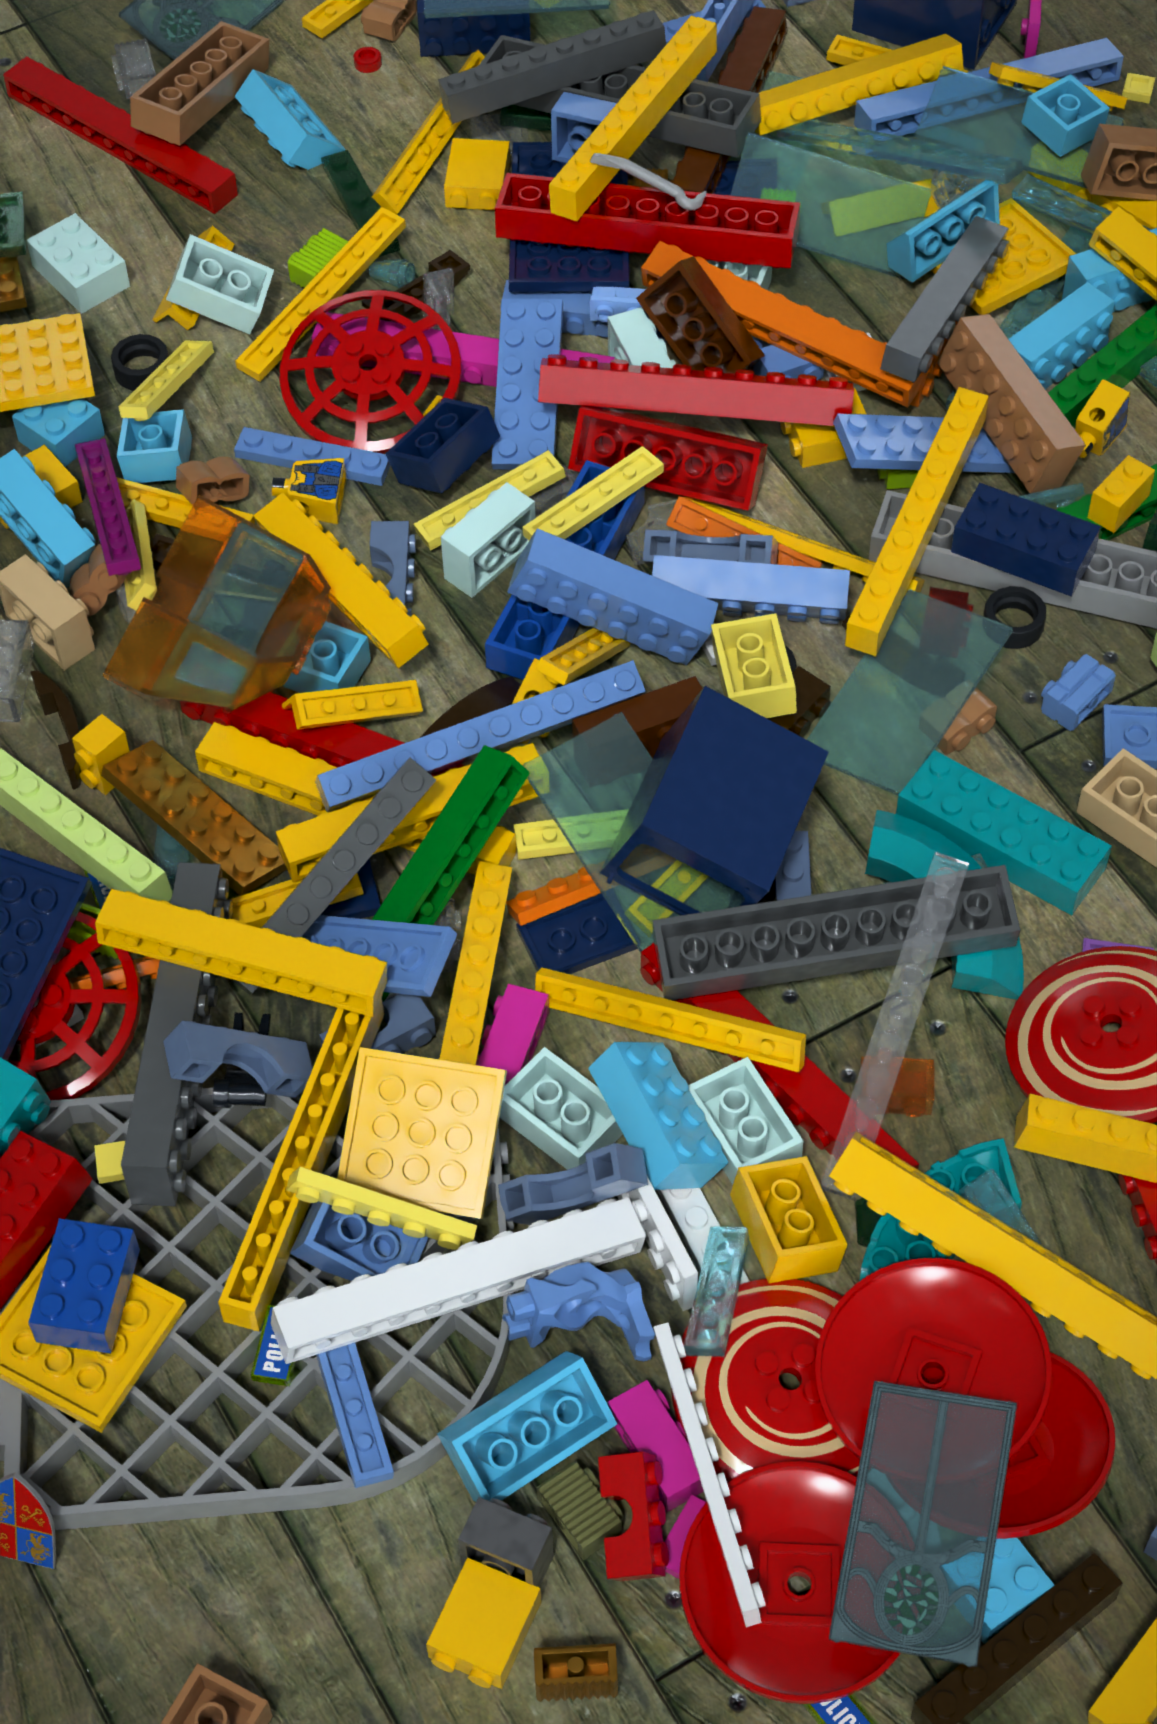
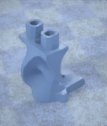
M590 1262L572 1264L553 1271L543 1280L529 1278L526 1280L524 1292L507 1296L506 1304L509 1313L504 1314L502 1318L508 1325L509 1341L526 1336L530 1347L534 1348L544 1341L550 1328L558 1327L577 1331L582 1329L593 1317L603 1316L622 1329L635 1360L643 1362L651 1360L650 1340L654 1339L655 1333L644 1307L641 1285L639 1281L636 1282L625 1268L604 1272L597 1269Z

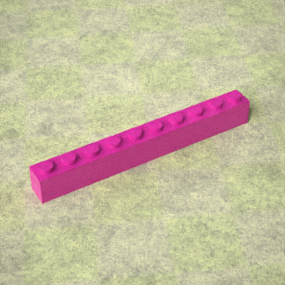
M331 312L326 313L333 320L344 315ZM368 318L355 319L344 323L341 327L351 335L366 330ZM380 320L378 331L394 336L405 329V327L399 323ZM318 322L312 334V342L323 329ZM430 328L423 333L431 348L433 362L451 366L449 345L442 330ZM452 332L457 341L462 362L461 381L496 387L499 339ZM329 334L321 344L316 356L333 355L340 342ZM415 337L401 345L406 359L423 360L421 347ZM561 349V355L566 356V360L579 361L580 357L597 358L599 363H610L611 360L615 359V357ZM368 360L362 366L375 367L377 363ZM405 371L406 373L421 375L419 372ZM431 374V377H437V378H441V379H450V378H447V377H442V376H437V375H432V374Z

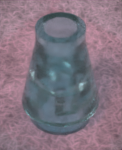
M407 259L375 260L369 267V275L371 278L379 279L401 288L414 280L415 266L413 263L408 262Z

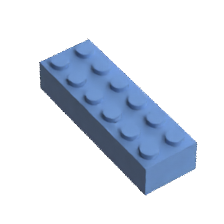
M538 528L516 562L507 591L523 601L535 603L547 608L552 613L562 614L578 621L584 626H591L608 633L613 638L623 639L643 650L655 652L667 657L672 662L684 665L690 662L710 636L711 624L714 622L719 604Z
M654 555L652 576L719 603L717 610H723V615L742 616V612L755 613V617L776 613L777 615H787V620L804 622L807 617L819 618V622L824 624H838L839 620H845L850 570Z

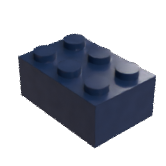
M443 398L385 454L398 483L443 493L483 453L490 449L491 445L500 438V434L487 406Z

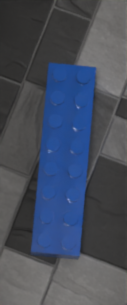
M586 460L566 497L611 467ZM645 485L565 540L614 560L645 503ZM512 594L485 642L486 668L524 680L534 658L540 660L544 655L571 641L580 623L562 614L552 613L547 608L535 603L523 601Z

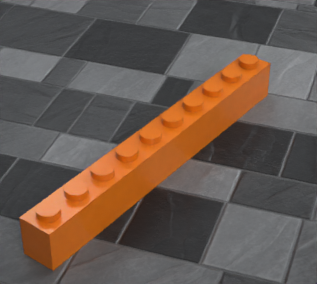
M659 241L641 267L643 285L650 287L679 261L693 256L683 252L675 245H668ZM695 257L750 335L907 408L925 382L926 373L921 372L914 383L880 369L887 342L877 341L861 330H853L842 325L835 318H827L814 312L812 308L806 305L794 303L780 293L768 291L754 281L744 280L734 275L728 269H720L709 264L702 257Z

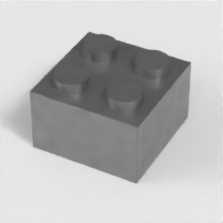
M478 1497L458 1538L462 1568L468 1557L536 1587H540L554 1557L552 1527L548 1526V1523L543 1518L534 1514L523 1516L512 1511V1508L505 1502L494 1498L488 1501Z

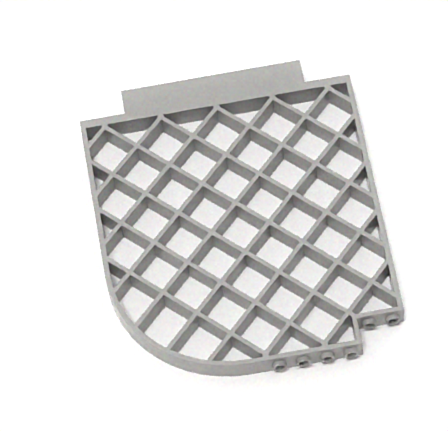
M214 1087L202 1088L201 1097H195L194 1106L197 1109L196 1125L200 1130L191 1138V1156L189 1160H184L182 1169L186 1172L185 1190L182 1193L202 1208V1210L170 1242L141 1220L154 1205L131 1204L130 1198L122 1204L96 1183L98 1178L95 1151L81 1164L93 1178L83 1194L111 1216L102 1225L134 1229L136 1237L157 1253L136 1275L158 1285L175 1268L204 1293L178 1319L117 1409L118 1411L129 1401L159 1427L122 1465L91 1439L97 1430L78 1420L73 1424L56 1408L0 1379V1461H4V1477L17 1472L38 1492L49 1508L55 1524V1530L322 1508L374 1497L418 1476L447 1454L438 1435L421 1447L379 1413L380 1409L410 1377L414 1378L458 1414L445 1428L492 1398L503 1373L509 1351V1329L506 1321H503L502 1318L501 1330L497 1339L469 1317V1314L479 1304L439 1316L440 1318L409 1351L386 1333L365 1339L396 1364L370 1391L384 1440L405 1457L392 1464L394 1470L393 1479L355 1488L352 1478L332 1462L343 1450L337 1427L315 1448L283 1421L316 1385L327 1392L317 1357L314 1359L308 1357L292 1362L291 1364L301 1372L268 1407H265L234 1380L259 1355L268 1316L264 1319L260 1332L251 1330L252 1333L218 1367L187 1342L220 1308L218 1301L233 1267L232 1264L215 1280L189 1259L187 1255L219 1223L243 1241L250 1224L232 1210L263 1179L268 1180L290 1124L261 1152L243 1140L232 1129L252 1109L273 1108L291 1122L303 1091L296 1098L267 1094L265 1106L229 1105V1108H214ZM134 1094L51 1100L47 1117L41 1124H36L29 1135L51 1146L73 1124L94 1122L111 1135L103 1144L125 1141ZM213 1112H218L215 1116L210 1114ZM128 1119L124 1124L119 1121ZM498 1128L493 1153L495 1174H490L485 1208L492 1201L497 1200L499 1233L513 1230L514 1224L513 1221H506L505 1212L500 1201L498 1185L510 1181V1174L502 1175L501 1164H509L507 1142L499 1141ZM339 1135L336 1136L330 1151L338 1159L323 1173L336 1179L344 1141ZM219 1143L247 1166L215 1197L188 1176L187 1173ZM310 1203L306 1215L304 1217L303 1223L313 1203ZM455 1214L450 1216L468 1223H472L476 1219ZM54 1235L46 1245L48 1248L52 1244ZM429 1238L418 1262L432 1253H443L447 1248L438 1245V1240ZM289 1256L283 1274L298 1286L286 1298L297 1297L301 1299L313 1295L318 1289L325 1287L336 1275L324 1272L316 1267L309 1272ZM32 1266L1 1308L0 1315L32 1272ZM511 1293L503 1295V1315L509 1313L506 1301L507 1296L511 1295ZM455 1329L492 1358L484 1378L470 1400L424 1364ZM176 1353L206 1380L169 1415L139 1389ZM221 1393H224L255 1420L219 1457L191 1434L187 1428ZM33 1408L63 1435L27 1470L28 1409ZM272 1433L301 1457L304 1462L280 1488L257 1489L235 1470ZM176 1441L208 1469L182 1496L159 1498L138 1479ZM80 1449L111 1477L84 1504L61 1506L41 1488ZM320 1474L331 1482L310 1485ZM223 1482L235 1491L214 1493ZM127 1490L138 1499L116 1502Z

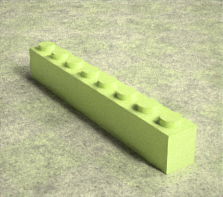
M0 748V805L110 890L130 891L141 897L156 901L164 900L168 902L172 899L173 893L166 872Z

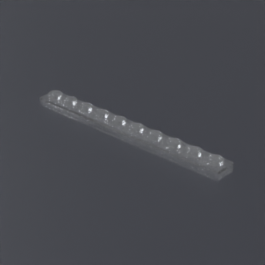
M935 852L821 1183L822 1190L854 1201L856 1200V1193L848 1195L842 1192L833 1184L835 1180L829 1177L855 1132H858L874 1143L876 1141L970 864L968 862Z

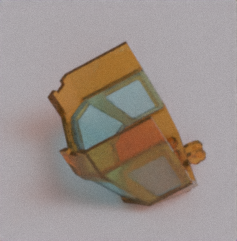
M199 494L156 574V577L161 580L153 600L151 601L145 597L142 599L102 677L143 699L159 702L163 698L223 707L222 711L229 714L281 687L286 683L291 673L299 674L306 661V655L315 640L314 637L318 630H321L330 612L332 601L327 596L331 587L310 554Z

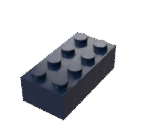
M417 0L421 57L470 55L476 50H479L482 54H487L501 35L530 41L529 0Z
M979 483L954 527L951 552L1072 597L1096 552L1101 526Z

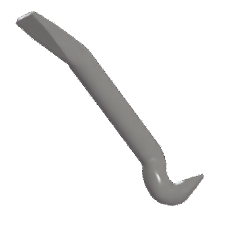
M594 153L590 159L591 163L621 169L674 197L678 205L688 211L700 208L707 191H704L694 199H690L678 185L626 158Z

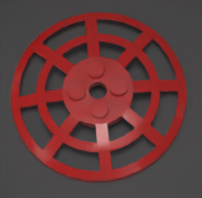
M364 290L345 294L326 302L311 312L298 325L283 351L279 382L282 397L291 418L300 430L312 440L385 454L410 430L392 438L367 441L368 423L386 421L405 412L413 424L416 425L424 416L414 404L425 392L431 374L450 378L442 399L456 400L462 379V362L458 344L451 328L441 315L429 305L399 292ZM371 299L369 309L352 311L335 320L326 314L331 309L343 304ZM384 299L397 300L413 305L427 313L428 316L413 323L401 314L383 310ZM368 317L366 330L350 335L341 327V325L349 321ZM380 318L395 321L404 326L405 329L394 336L378 331ZM314 321L318 322L323 329L313 340L307 357L290 359L294 345L303 332ZM436 325L441 328L449 345L451 366L433 362L431 348L423 333L424 331ZM329 334L340 342L333 355L316 356L321 344ZM415 337L421 347L423 360L406 359L401 345ZM368 360L377 363L371 370H363L361 368V365ZM332 368L335 381L321 392L315 379L314 369ZM305 369L307 385L315 400L301 412L290 392L288 372ZM405 371L421 373L417 385L407 396L399 387L404 378ZM344 392L349 397L357 399L356 412L343 409L331 401L338 394ZM388 395L397 403L385 410L369 412L370 401L378 400ZM324 409L339 419L355 423V439L352 441L332 436L317 428L311 421Z
M78 912L75 920L90 926L96 931V918ZM97 932L81 944L66 937L62 947L69 949L71 952L56 965L53 964L39 993L40 1001L31 1010L16 1043L21 1044V1061L7 1060V1062L36 1078V1072L56 1067L70 1059L74 1054L81 1057L91 1067L86 1073L69 1084L45 1092L50 1100L75 1099L91 1090L109 1075L124 1056L139 1022L142 998L141 983L136 964L129 951L113 947L122 964L126 978V989H104L101 970L95 959L91 956L92 952L103 945L98 943ZM81 961L89 972L92 989H74L71 981L66 976ZM92 1003L87 1020L77 1034L67 1025L72 1017L75 1004ZM104 1003L126 1004L119 1031L109 1049L101 1057L86 1042L91 1038L99 1024ZM56 1035L67 1044L54 1054L36 1060V1044L48 1041Z

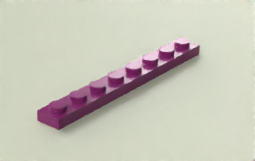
M106 439L75 444L108 575H127L133 571L140 570L139 556Z

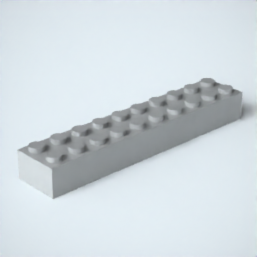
M890 490L886 491L871 535L868 560L877 561L907 494ZM946 504L915 571L916 573L993 591L1009 586L1024 587L1035 592L1042 598L1044 603L1157 629V552L1098 538L1096 552L1071 597L952 553L954 527L965 508Z

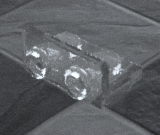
M446 268L423 274L424 303L441 315L448 326H450V316L454 314V272L452 268ZM438 325L432 327L433 329L441 330Z

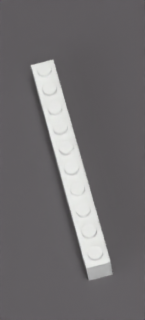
M629 1197L618 1201L616 1199H608L598 1204L595 1208L586 1211L581 1209L572 1210L560 1219L550 1222L539 1220L532 1223L527 1229L518 1232L504 1231L494 1236L492 1240L479 1244L476 1241L465 1243L456 1251L442 1254L441 1252H436L426 1256L422 1261L411 1265L405 1263L397 1264L382 1274L372 1277L369 1274L361 1275L343 1286L336 1288L334 1286H325L318 1289L313 1295L301 1299L297 1297L286 1298L272 1308L271 1326L285 1364H289L495 1299L508 1293L523 1290L527 1279L543 1280L553 1271L568 1265L590 1262L596 1267L640 1253L646 1234Z

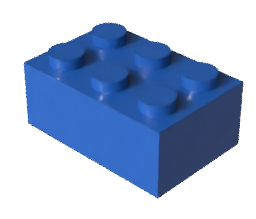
M59 1218L28 1321L37 1343L111 1354L140 1251L134 1229Z

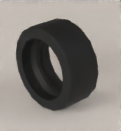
M146 334L128 336L119 341L111 354L116 381L122 387L134 391L169 357L166 345L159 338ZM139 356H151L158 359L154 365L145 369L137 370L124 366L129 360Z
M1009 586L998 589L989 596L985 603L983 629L989 639L1002 647L1020 649L1031 646L1039 640L1043 633L1046 620V606L1042 598L1024 587ZM1007 608L1020 609L1028 613L1033 618V622L1022 627H1012L998 620L995 614Z

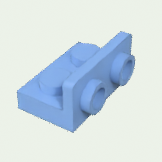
M593 287L592 296H590L589 301L590 321L608 322V316L642 307L636 298L646 289Z

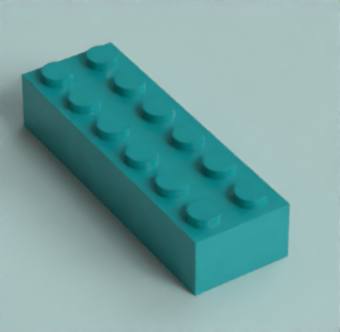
M933 750L898 795L896 814L920 822L941 833L960 846L984 868L1005 865L1008 879L1011 883L1071 916L1106 870L1112 845L936 750Z

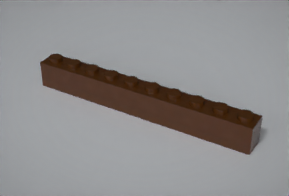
M753 7L750 16L744 20L742 33L736 37L733 52L728 54L725 70L722 69L720 71L719 85L755 93L761 92L787 34L786 10ZM686 146L685 156L682 161H678L676 175L674 179H670V182L678 185L684 191L701 193L707 191V193L715 194L716 187L720 183L722 174L725 172L727 162L731 156Z

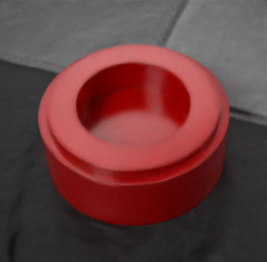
M362 47L354 53V66L360 72L372 73L377 71L382 65L381 53L376 48Z

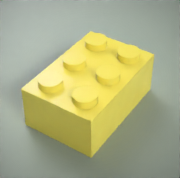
M777 614L711 624L713 652L724 696L765 718L797 713L795 683Z

